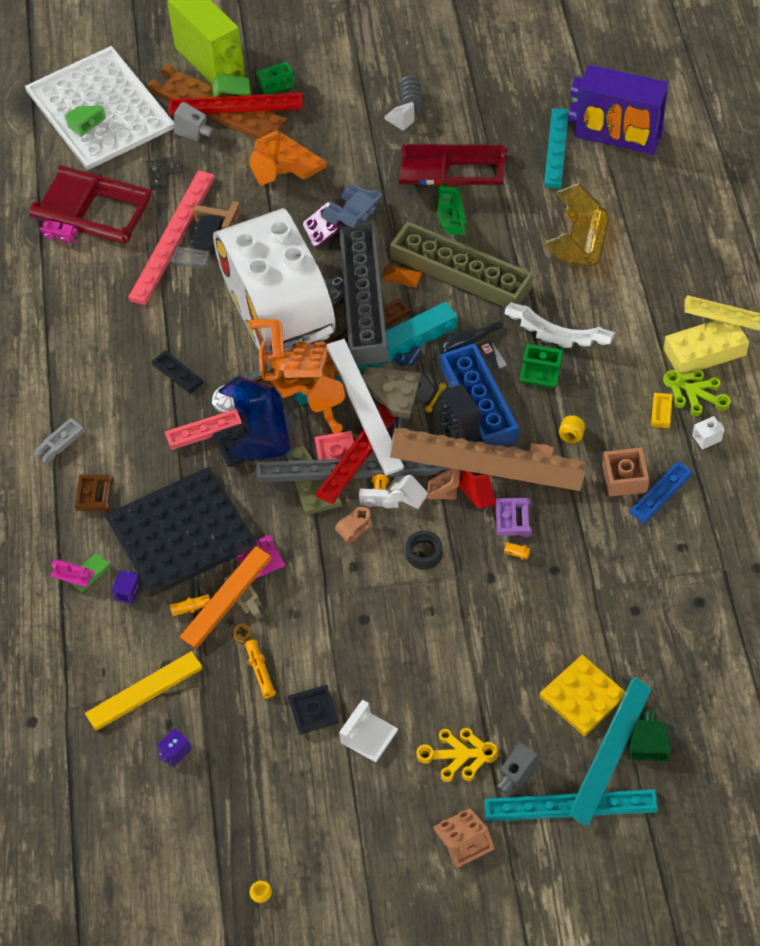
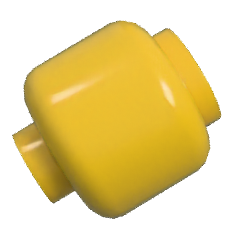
M577 416L565 417L559 429L560 438L567 443H578L585 431L584 421Z

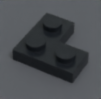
M244 422L213 433L212 438L229 468L246 462V456L240 445L254 441L255 435L248 422Z

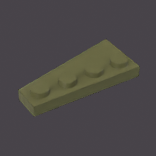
M304 446L285 450L288 461L313 460ZM325 480L294 481L305 516L342 506L339 497L333 505L316 497V492Z

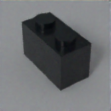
M201 215L199 222H196L195 235L191 237V245H193L195 253L215 255L213 234L216 231L222 230L221 217Z

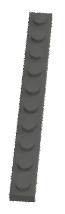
M374 457L367 458L353 478H372L377 474H385L378 458ZM341 459L256 462L257 482L326 480ZM401 460L404 466L403 470L386 475V477L440 475L449 470V468Z

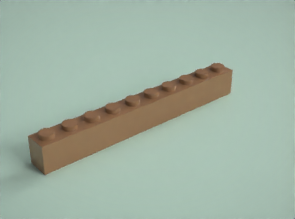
M406 428L394 429L390 447V458L580 491L585 476V461H580L579 459H568L558 455L551 456L540 452L506 448L501 445L495 446L483 442L467 441L462 438L455 439L445 435L438 436L428 434L427 432L410 431Z

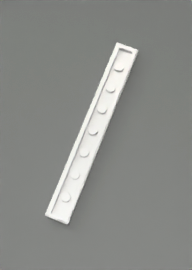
M345 339L327 344L326 348L385 476L403 470L404 466L400 459L390 458L392 440Z

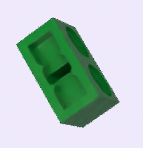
M287 61L256 72L258 87L263 95L274 94L295 86L293 71Z

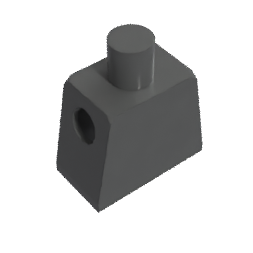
M520 742L501 767L500 773L503 779L496 787L506 795L512 787L520 790L540 767L538 755Z

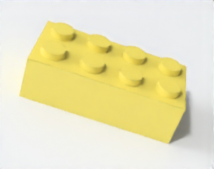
M714 320L665 336L664 351L675 371L685 374L746 356L749 340L740 326Z

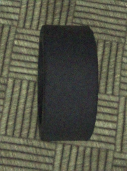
M418 531L408 538L406 542V558L409 564L420 570H428L440 563L443 557V547L440 537L435 533ZM419 543H429L436 548V552L430 557L421 558L413 554V547Z

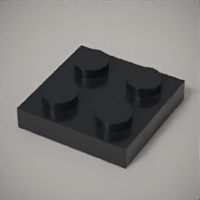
M328 685L288 696L299 735L339 724Z

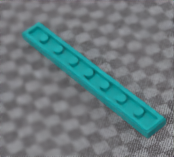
M636 677L631 680L568 813L569 816L584 826L589 825L652 688Z
M656 790L604 792L593 816L658 812ZM577 794L484 799L486 822L571 817L568 813Z

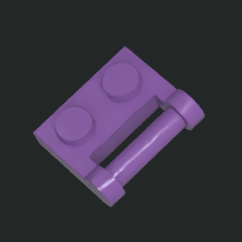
M496 498L497 536L521 535L522 537H530L532 535L529 516L530 499ZM516 507H520L522 511V526H516Z

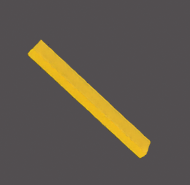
M191 651L85 712V715L94 730L98 731L203 669L202 665Z

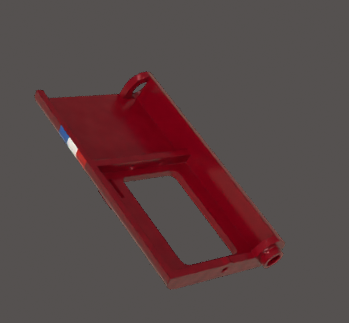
M402 144L399 185H448V187H458V185H504V158H508V148H505V144ZM451 164L497 165V176L449 177V166Z

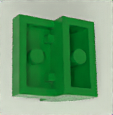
M526 344L519 383L556 389L562 366L563 350Z

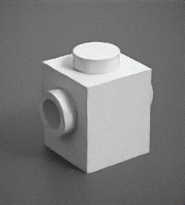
M713 416L695 424L692 436L703 450L722 441L724 427Z

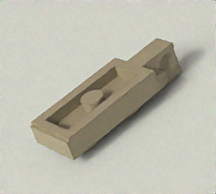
M229 575V576H227L226 578H224L225 582L228 580V578H229L231 575ZM250 585L237 601L246 614L251 611L255 619L258 620L263 617L258 609L261 602Z

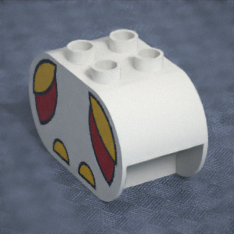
M284 208L214 232V246L225 283L258 350L262 341H266L267 352H270V346L272 345L271 328H255L252 331L248 325V320H280L283 327V341L326 325H331L334 331L329 335L335 333L334 311L321 272L291 216Z

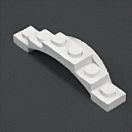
M512 302L505 309V314L509 315L510 318L522 319L520 326L525 327L528 331H537L536 338L541 339L545 343H556L562 348H571L575 342L584 347L591 346L594 341L601 345H607L613 341L615 332L601 327L588 330L563 328L544 320L528 306Z

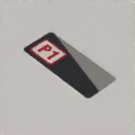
M491 340L478 345L493 370L507 365Z

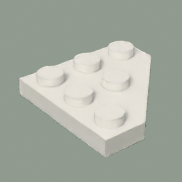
M326 325L284 341V351L291 350L293 344L303 341L309 344L317 340L324 341L334 331L331 325Z

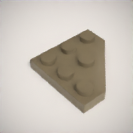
M366 366L363 380L377 401L388 409L391 416L411 418L421 373Z

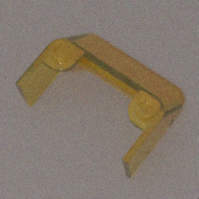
M580 183L557 191L556 194L567 204L565 216L573 225L570 235L565 233L545 241L544 245L562 262L586 266L599 264L609 223L607 211Z

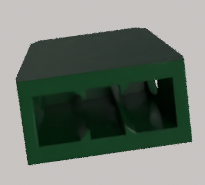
M645 712L644 720H637L635 723L628 759L669 762L671 749L667 725L665 722L657 721V714L655 712Z

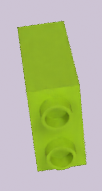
M167 0L175 48L211 84H213L216 74L245 77L239 27L211 0Z

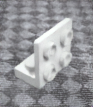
M362 700L340 730V741L343 745L371 761L377 762L398 732V729L371 714L369 703Z

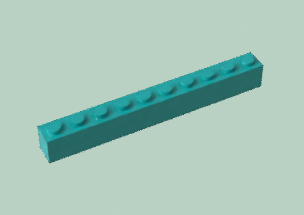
M444 302L387 330L389 361L357 365L360 374H364L366 366L379 367L389 363L398 354H407L415 346L421 347L425 343L457 328V315L447 302ZM336 376L335 380L343 384L340 376ZM300 391L292 395L299 406L309 403L308 395Z

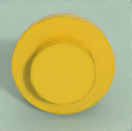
M257 881L250 888V896L257 903H264L271 897V887L265 881Z

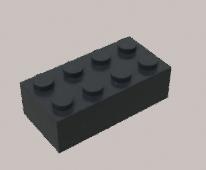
M459 384L442 392L441 401L439 402L441 407L440 417L442 424H440L442 435L455 439L462 438L467 441L480 442L481 411L463 385Z

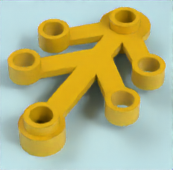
M464 728L460 731V739L465 743L470 742L476 749H468L451 734L450 730L442 729L439 732V740L442 743H448L455 750H433L429 745H421L417 749V759L424 764L430 763L432 759H455L448 767L441 770V779L445 782H450L454 777V773L469 758H476L470 766L462 770V778L465 781H471L475 777V772L484 763H492L497 760L499 750L491 742L483 743L472 734L469 728ZM468 733L470 736L463 737V734ZM443 734H448L449 737H448V738H443L442 735H443ZM487 751H490V752L492 753V755H489V756H488V755H485L484 753L487 752ZM423 754H428L429 757H428V758H422V755H423ZM469 771L472 773V775L466 776L465 772ZM449 772L451 775L445 777L443 774Z

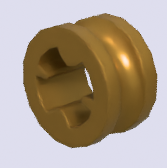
M239 624L233 630L234 639L237 643L245 644L251 640L252 633L248 625ZM240 631H244V637L240 635Z

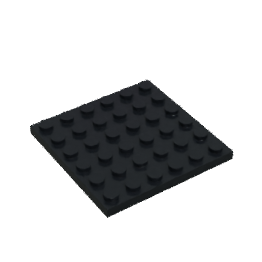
M209 467L105 514L109 526L150 597L254 549L255 546L258 547L256 539Z

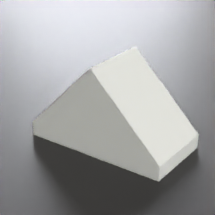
M413 102L394 108L384 118L404 131L414 122Z
M412 475L395 477L386 489L390 493L396 489H401L406 494L403 502L417 509L420 508L428 494Z

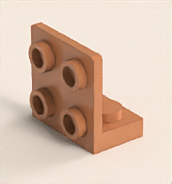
M472 809L461 811L459 814L433 827L435 833L447 846L452 863L456 869L494 850L488 828Z

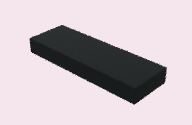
M163 351L152 361L154 367L189 394L203 384L202 378L166 351Z

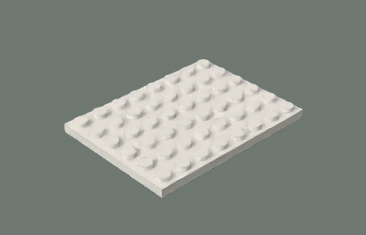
M112 46L25 86L28 94L87 171L174 129L172 119ZM77 106H103L106 119L82 137L68 128L65 115Z

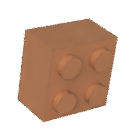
M642 448L603 453L602 466L609 497L646 493L648 491L649 477Z

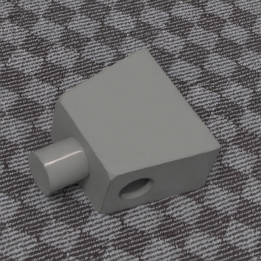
M182 102L174 113V134L194 141H198L202 135L211 136L213 128L206 125V115L187 103Z

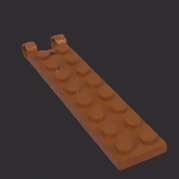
M166 64L161 69L162 76L169 79L164 86H161L155 79H152L146 85L147 90L151 94L158 95L167 100L213 97V86L176 71L170 64ZM220 92L219 97L233 96L229 93ZM270 111L205 114L207 118L256 140L273 131H281L287 124L286 118Z

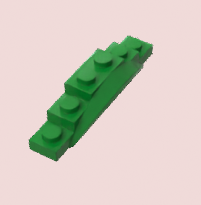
M438 185L437 216L439 227L453 236L464 235L466 218L459 187Z

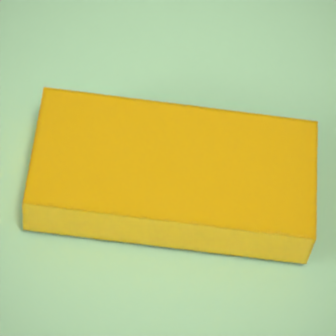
M654 393L651 427L670 429L673 394Z

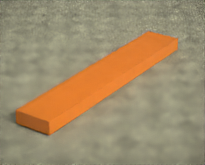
M255 546L180 635L181 640L196 650L272 560V557Z

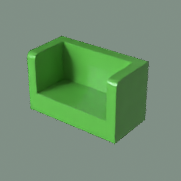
M216 74L212 84L213 97H219L220 92L242 96L250 95L249 78Z

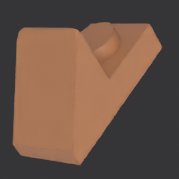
M451 468L427 481V498L456 499L460 470Z

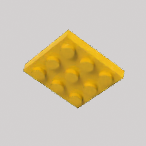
M582 654L539 693V697L585 737L620 705L626 692Z

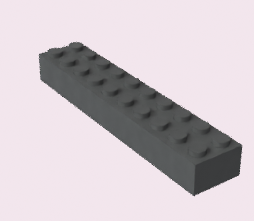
M374 221L359 222L354 228L348 227L345 224L339 225L349 350L356 365L389 361L375 223Z

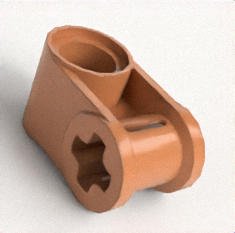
M366 507L356 508L337 523L335 531L347 543L354 542L371 527L369 509Z

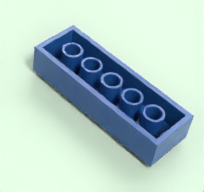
M474 343L441 354V370L450 387L462 384L481 411L480 442L504 446L518 441L519 427L476 344Z

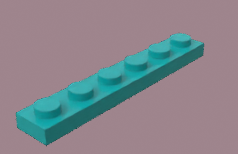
M552 108L544 188L561 189L569 109Z

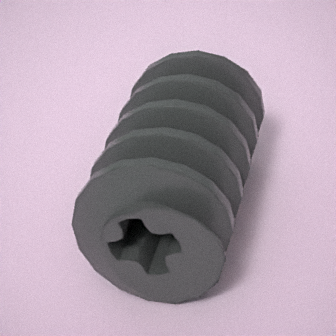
M407 76L400 82L401 105L413 102L414 113H417L422 109L421 85L417 77Z

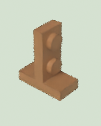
M232 201L228 211L195 205L193 209L196 222H199L201 215L221 217L222 229L236 225L241 215L240 204L236 201Z

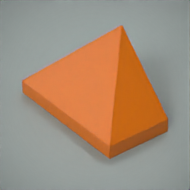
M388 264L382 279L416 288L422 272Z

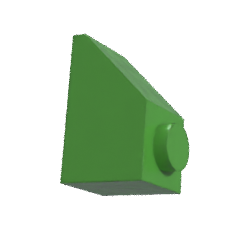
M101 105L77 106L66 114L65 118L68 128L82 137L104 121L106 116Z

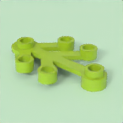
M670 370L664 375L663 383L672 389L675 397V407L683 408L685 406L686 399L681 395L680 388L686 390L691 404L690 413L693 416H700L702 413V406L699 404L696 396L714 404L718 411L723 412L729 409L731 402L729 396L721 394L716 397L702 390L710 388L713 391L718 390L720 387V380L718 378L702 381L704 373L701 370L685 374ZM693 380L696 383L689 384L685 381Z

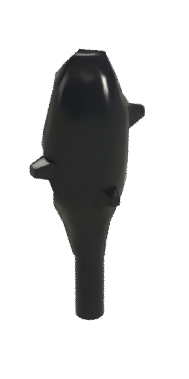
M498 321L485 328L467 330L456 334L450 331L449 337L441 347V354L474 343L477 346L488 334L502 328V323Z

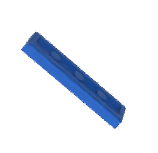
M677 461L630 509L629 514L646 524L692 476L693 471Z

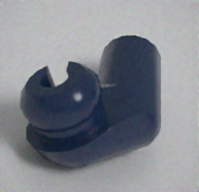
M415 346L410 354H398L396 361L401 366L413 365L422 350Z

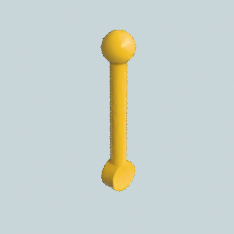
M441 383L439 385V390L429 406L425 407L427 413L432 412L434 403L441 392L446 390V384Z

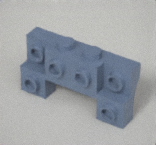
M350 183L348 189L345 188L341 196L346 201L344 208L330 202L329 206L324 208L321 217L331 224L337 225L342 221L346 226L354 228L360 222H366L369 216H373L376 210L375 207L379 204L383 194L376 190H364Z

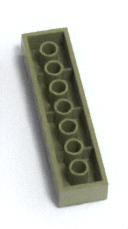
M408 221L390 244V258L505 308L511 302L521 305L532 289L533 273Z

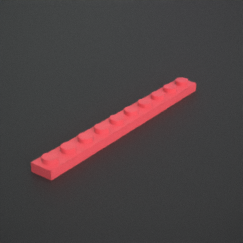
M198 171L132 289L129 295L130 302L146 306L194 218L193 209L195 205H201L215 179L214 174Z

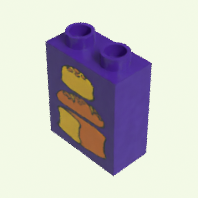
M588 65L583 78L575 77L571 87L570 96L578 98V102L574 101L572 103L569 114V121L576 123L575 137L654 155L663 132L669 82Z

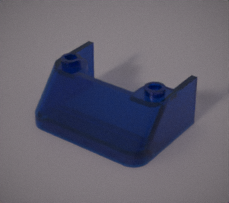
M238 375L218 390L220 394L233 398L235 409L246 414L250 437L229 451L230 455L254 462L283 456L290 451L291 446L282 400L276 389Z

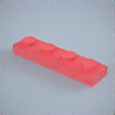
M235 409L165 431V435L170 449L173 450L211 438L213 433L239 425L242 422Z

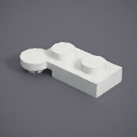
M396 489L391 493L388 490H359L360 505L366 507L398 508L399 502L404 501L406 496L401 489Z

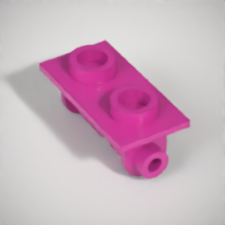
M48 220L44 222V228H39L44 237L53 240L57 238L64 243H77L74 235H77L78 229L75 226L63 224L60 229L61 223Z
M60 559L53 560L51 565L54 568L51 577L85 588L95 572L86 567L77 566Z

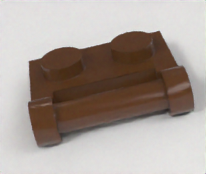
M79 475L75 501L76 511L110 512L111 505L109 500L114 477L112 475ZM99 484H104L102 502H96Z

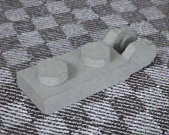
M70 418L48 436L34 453L37 457L45 454L42 461L47 464L55 458L56 454L58 455L80 437L85 430L80 424Z

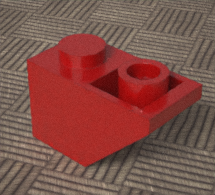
M462 470L458 487L479 509L494 506L496 501L489 475Z

